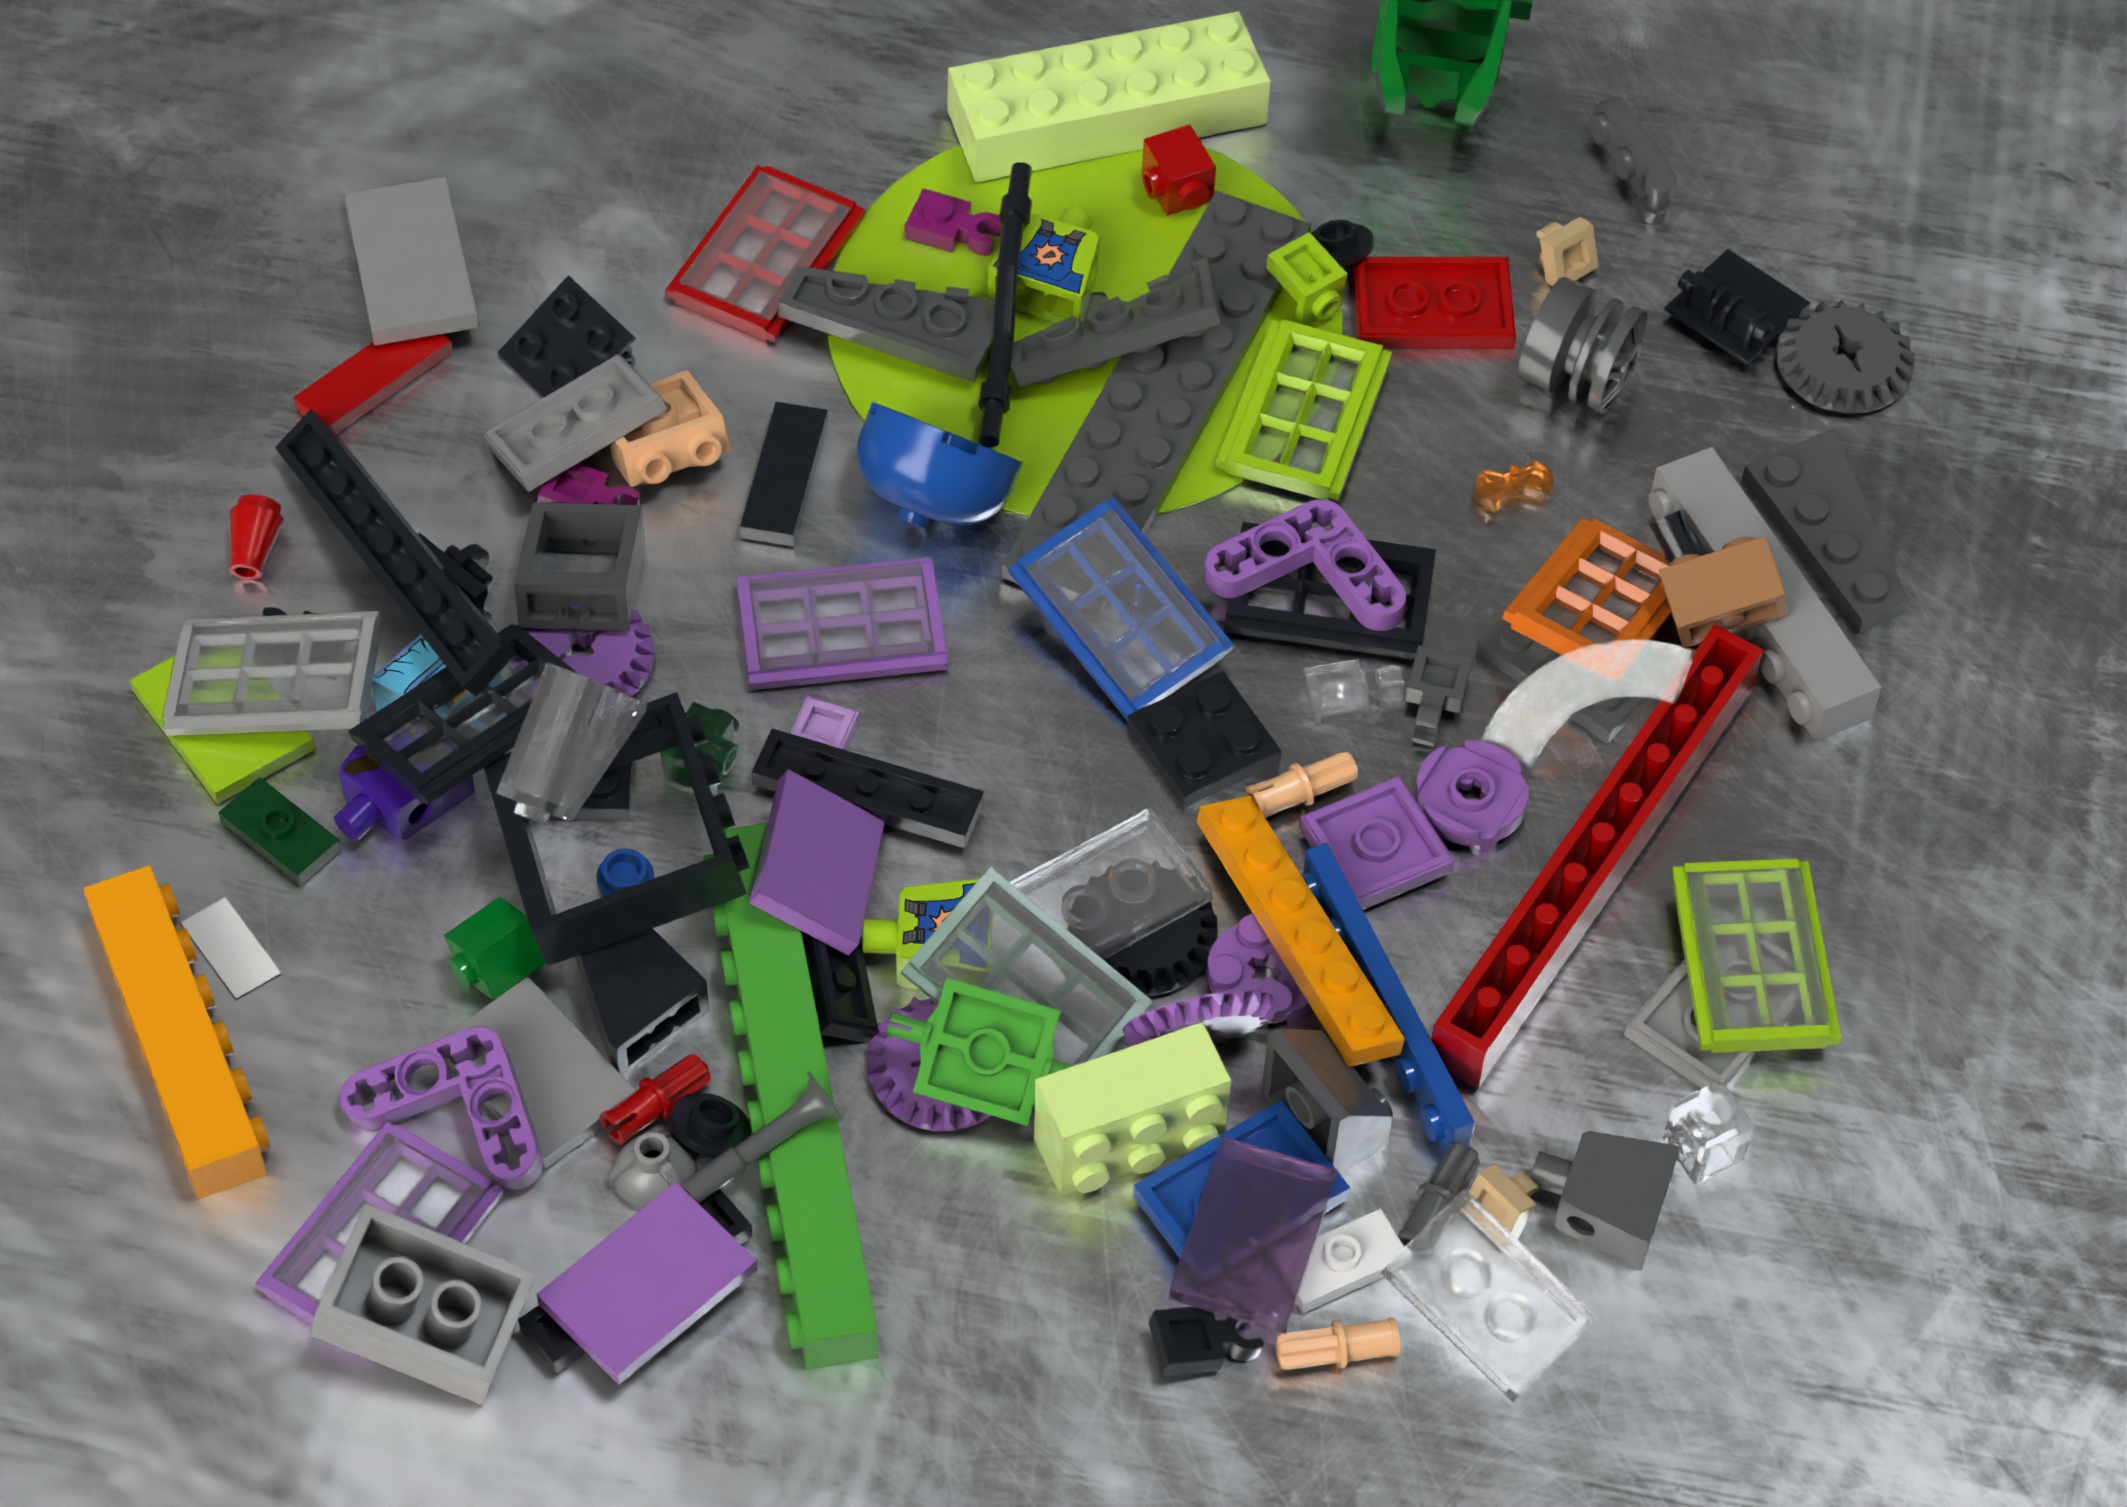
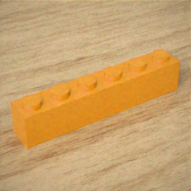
M148 865L84 887L83 891L93 923L197 1199L205 1198L267 1175L261 1152L270 1150L271 1145L260 1115L249 1119L243 1104L253 1100L241 1067L230 1071L225 1057L234 1054L226 1027L222 1020L212 1024L207 1013L208 1009L214 1008L216 1005L206 976L202 974L193 977L189 964L198 961L188 930L184 928L176 931L171 918L180 916V912L170 884L166 883L158 886L152 868Z

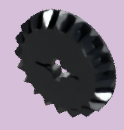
M1133 861L1123 870L1115 871L1110 867L1105 876L1098 880L1091 878L1083 893H1077L1072 911L1069 912L1068 931L1146 996L1171 992L1195 979L1206 968L1208 955H1210L1209 952L1218 938L1217 915L1214 914L1210 897L1202 894L1197 880L1187 881L1181 876L1178 868L1173 872L1161 870L1156 862L1150 868L1137 867ZM1149 915H1153L1152 929L1154 931L1144 930L1141 935H1137L1132 943L1133 922L1140 923L1145 917L1148 918Z

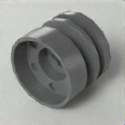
M1562 277L1557 280L1548 292L1531 325L1519 360L1518 376L1520 380L1551 393L1558 389L1568 375H1571L1568 393L1569 400L1578 404L1583 402L1589 394V409L1603 414L1608 411L1620 391L1627 385L1637 365L1647 326V311L1633 306L1623 315V302L1614 298L1609 300L1598 316H1595L1596 290L1569 278Z

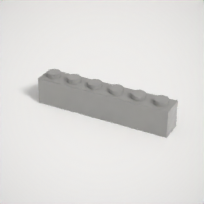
M1709 447L1657 467L1652 489L1648 496L1653 516L1656 520H1659L1681 510L1692 538L1701 554H1709L1721 550L1726 543L1737 538L1751 537L1756 539L1766 535L1786 594L1790 615L1734 633L1736 636L1763 649L1759 665L1766 680L1770 683H1775L1787 700L1792 718L1798 724L1805 726L1815 742L1871 720L1882 686L1714 448Z

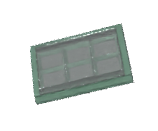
M991 866L900 973L936 1004H939L947 977L1060 1010V1016L1053 1036V1059L1074 1065L1110 1054L1124 1037L1123 1027L1126 1023L1143 1014L1153 1002Z

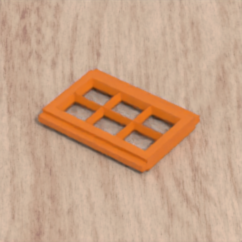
M1582 518L1507 607L1502 619L1511 623V629L1606 679L1612 676L1620 681L1671 616L1658 570L1669 565L1665 555L1595 518L1592 521Z

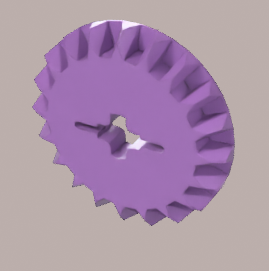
M570 605L574 610L581 609L578 605ZM638 609L633 610L629 631L523 628L579 673L584 681L591 686L593 695L565 714H594L612 709L624 703L644 685L653 666L654 644L649 625H645L642 621ZM576 643L583 648L590 645L591 655L585 657L579 652L572 656L571 646ZM519 655L510 660L512 675L529 665ZM541 675L520 690L529 699H532L554 683L544 675Z
M1231 991L1215 994L1208 993L1145 1012L1126 1023L1123 1027V1034L1126 1045L1131 1047L1203 1022L1213 1044L1226 1043L1227 1040L1245 1037L1248 1032L1258 1031L1263 1025H1267L1274 1018V1014L1277 1011L1273 996L1267 992Z
M914 996L909 1005L901 1009L893 1007L892 1012L895 1011L898 1014L927 1022L938 1004L932 999L919 1001ZM892 1012L884 1023H878L879 1033L873 1037L872 1041H869L867 1075L875 1096L891 1114L910 1125L933 1131L964 1129L979 1124L991 1117V1115L913 1093L921 1065L920 1045L892 1036H886L888 1025L912 1031V1028L890 1022Z

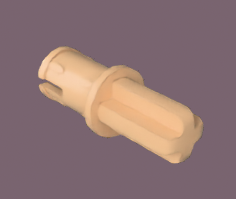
M1340 752L1305 767H1301L1298 763L1291 764L1289 771L1269 780L1247 786L1245 793L1246 796L1251 795L1263 816L1267 818L1299 804L1308 807L1314 803V796L1355 781L1359 774L1352 755L1349 752Z
M1394 1317L1387 1318V1320L1342 1325L1340 1320H1333L1331 1327L1281 1333L1276 1338L1277 1359L1281 1368L1285 1370L1337 1363L1339 1369L1347 1368V1362L1388 1356L1399 1357L1401 1351L1398 1325Z

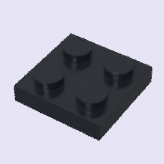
M1224 671L1128 715L1127 729L1184 809L1280 764L1281 749Z

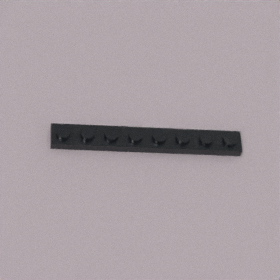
M310 409L277 444L275 449L460 685L474 696H477L515 656L514 653L329 423L314 410Z

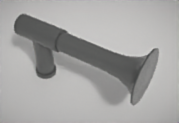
M807 1071L809 1081L806 1090L788 1110L736 1147L729 1148L717 1158L700 1154L695 1159L694 1166L696 1172L682 1183L697 1203H700L745 1171L752 1162L811 1122L824 1118H836L842 1123L844 1122L830 1098L809 1071Z

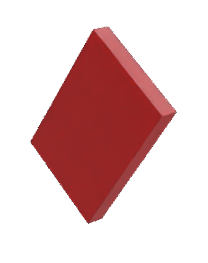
M1365 257L1352 265L1357 339L1382 345L1383 349L1515 348L1516 329L1509 257Z

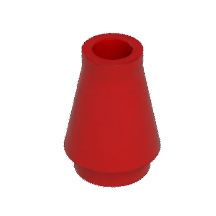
M243 495L238 499L237 505L231 508V563L229 571L234 576L246 580H257L262 577L264 565L284 524V518L280 515L281 506L275 500L262 495Z

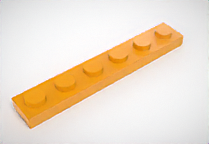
M1251 795L1200 806L1196 821L1347 1066L1351 1067L1400 1055L1405 1041L1404 1036Z

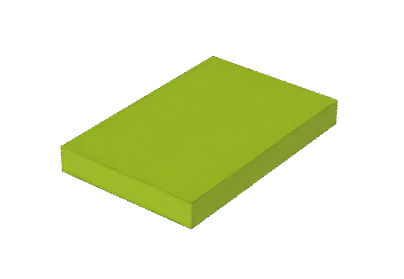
M244 648L201 649L197 670L240 668ZM176 655L130 679L133 692L162 731L165 722L163 715ZM253 661L252 667H257ZM268 680L249 681L245 702L283 700ZM237 681L194 683L190 704L233 703ZM307 730L167 736L217 804L243 791L259 777L264 779L315 750L314 740Z

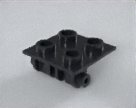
M1727 249L1703 272L1685 271L1677 284V287L1682 291L1665 306L1664 310L1748 365L1786 329L1788 320L1797 319L1802 308L1807 309L1810 307L1811 302L1730 249Z
M568 275L497 353L543 397H546L617 354H620L633 367L635 365V358L632 356L633 349L630 345L637 338Z

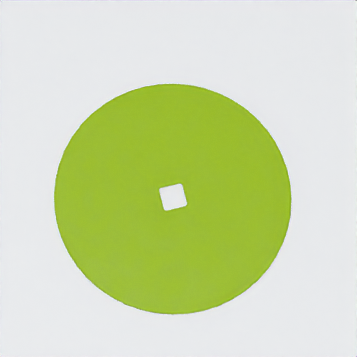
M961 145L936 155L896 181L870 206L861 223L843 246L834 271L866 275L868 283L881 285L894 283L895 279L916 282L915 289L946 293L947 287L969 289V297L988 299V267L999 253L1002 233L1000 236L989 233L982 234L993 237L991 256H982L972 252L967 244L958 242L954 252L905 239V223L923 188L971 202L972 215L989 212L999 216L1002 197L1008 194L1010 176L975 183ZM1205 147L1216 165L1214 194L1216 191L1306 222L1299 212L1266 181L1227 156ZM1143 149L1036 170L1031 173L1028 197L1032 200L1031 215L1040 214L1059 220L1064 209L1076 207L1082 209L1090 216L1092 224L1089 230L1096 232L1100 237L1099 267L1092 294H1104L1107 301L1117 296L1121 301L1128 302L1149 292L1148 282L1163 275H1168L1209 204L1206 203L1199 208L1184 210L1167 216L1157 198L1151 199L1144 188L1142 181ZM1282 287L1157 515L1204 502L1248 480L1226 474V470L1215 467L1216 459L1271 320L1281 322L1282 319L1297 323L1295 320L1297 302L1284 287ZM1342 305L1331 317L1325 320L1317 319L1307 326L1343 335ZM1016 310L1014 342L1056 323ZM828 334L830 354L838 379L851 405L863 422L866 419L872 402H875L980 444L978 439L982 410H980L978 402L981 384L987 381L991 351L975 383ZM1293 346L1283 374L1310 381L1321 353ZM1121 356L1112 358L1106 364L1097 368L1087 369L1083 367L1061 374L1049 383L1040 385L1032 383L1023 387H1019L1012 371L1011 361L1008 384L1012 388L1010 409L1007 413L1003 414L999 445L988 448L1023 462V465L1009 499L1001 510L1025 516L1031 515ZM1330 357L1320 384L1332 385L1339 358ZM1277 386L1266 415L1294 422L1305 393ZM1315 396L1305 425L1308 426L1321 408L1325 398ZM1261 427L1251 456L1269 461L1276 460L1282 455L1289 434Z

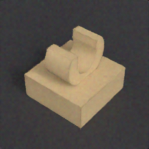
M1578 217L1564 226L1557 222H1552L1536 231L1537 237L1540 238V259L1543 261L1547 284L1553 286L1562 277L1576 281L1599 267L1592 223Z
M1494 1163L1480 1171L1476 1176L1462 1204L1461 1213L1502 1251L1518 1240L1536 1205L1529 1196L1536 1193L1539 1186L1523 1171H1519L1509 1178Z

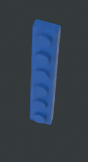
M1327 843L1307 849L1303 874H1301L1405 1038L1401 1054L1394 1056L1396 1059L1395 1071L1402 1089L1407 1094L1413 1092L1421 1107L1420 1119L1427 1137L1432 1142L1438 1140L1444 1153L1455 1142L1471 1147L1475 1121Z

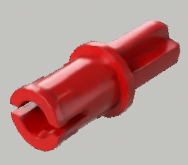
M689 1054L653 1080L647 1077L639 1082V1089L599 1115L604 1129L610 1125L614 1126L626 1118V1121L609 1132L608 1136L616 1144L622 1146L627 1143L628 1139L657 1119H669L672 1108L679 1098L687 1094L696 1093L709 1084L711 1076L707 1064L696 1054Z

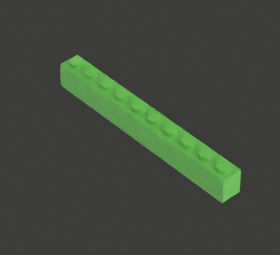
M768 823L726 829L728 838L739 836L750 868L740 871L747 894L712 907L716 937L727 936L730 948L729 951L720 952L725 986L736 985L739 1000L729 1001L734 1036L745 1035L748 1050L738 1051L743 1086L754 1085L757 1101L747 1102L752 1135L798 1101L806 1090L809 1081L807 1071L813 1075L834 1104L801 930L749 903ZM714 853L703 855V861L715 857ZM824 1118L811 1122L797 1130L757 1159L761 1188H773L776 1202L774 1205L766 1206L771 1242L782 1240L785 1257L775 1259L780 1294L792 1293L795 1311L785 1313L790 1349L802 1348L806 1370L878 1358L877 1324L838 1121L836 1118Z

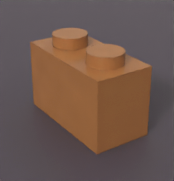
M1766 535L1756 539L1751 537L1737 538L1726 543L1721 550L1703 556L1698 554L1683 555L1674 559L1668 567L1658 569L1683 649L1701 643L1714 624L1730 633H1734L1790 615L1786 594Z

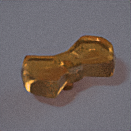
M1532 461L1522 469L1519 466L1513 465L1504 473L1483 470L1476 479L1474 494L1479 505L1490 512L1498 511L1510 498L1526 496L1545 503L1553 492L1554 477L1551 470L1538 461Z

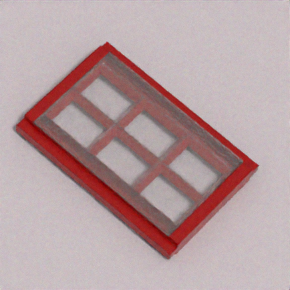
M757 165L667 286L665 297L674 300L676 305L762 341L770 340L776 342L790 322V320L778 317L779 301L797 268L801 266L827 270L865 217V209L857 206L856 202L767 165L765 167Z

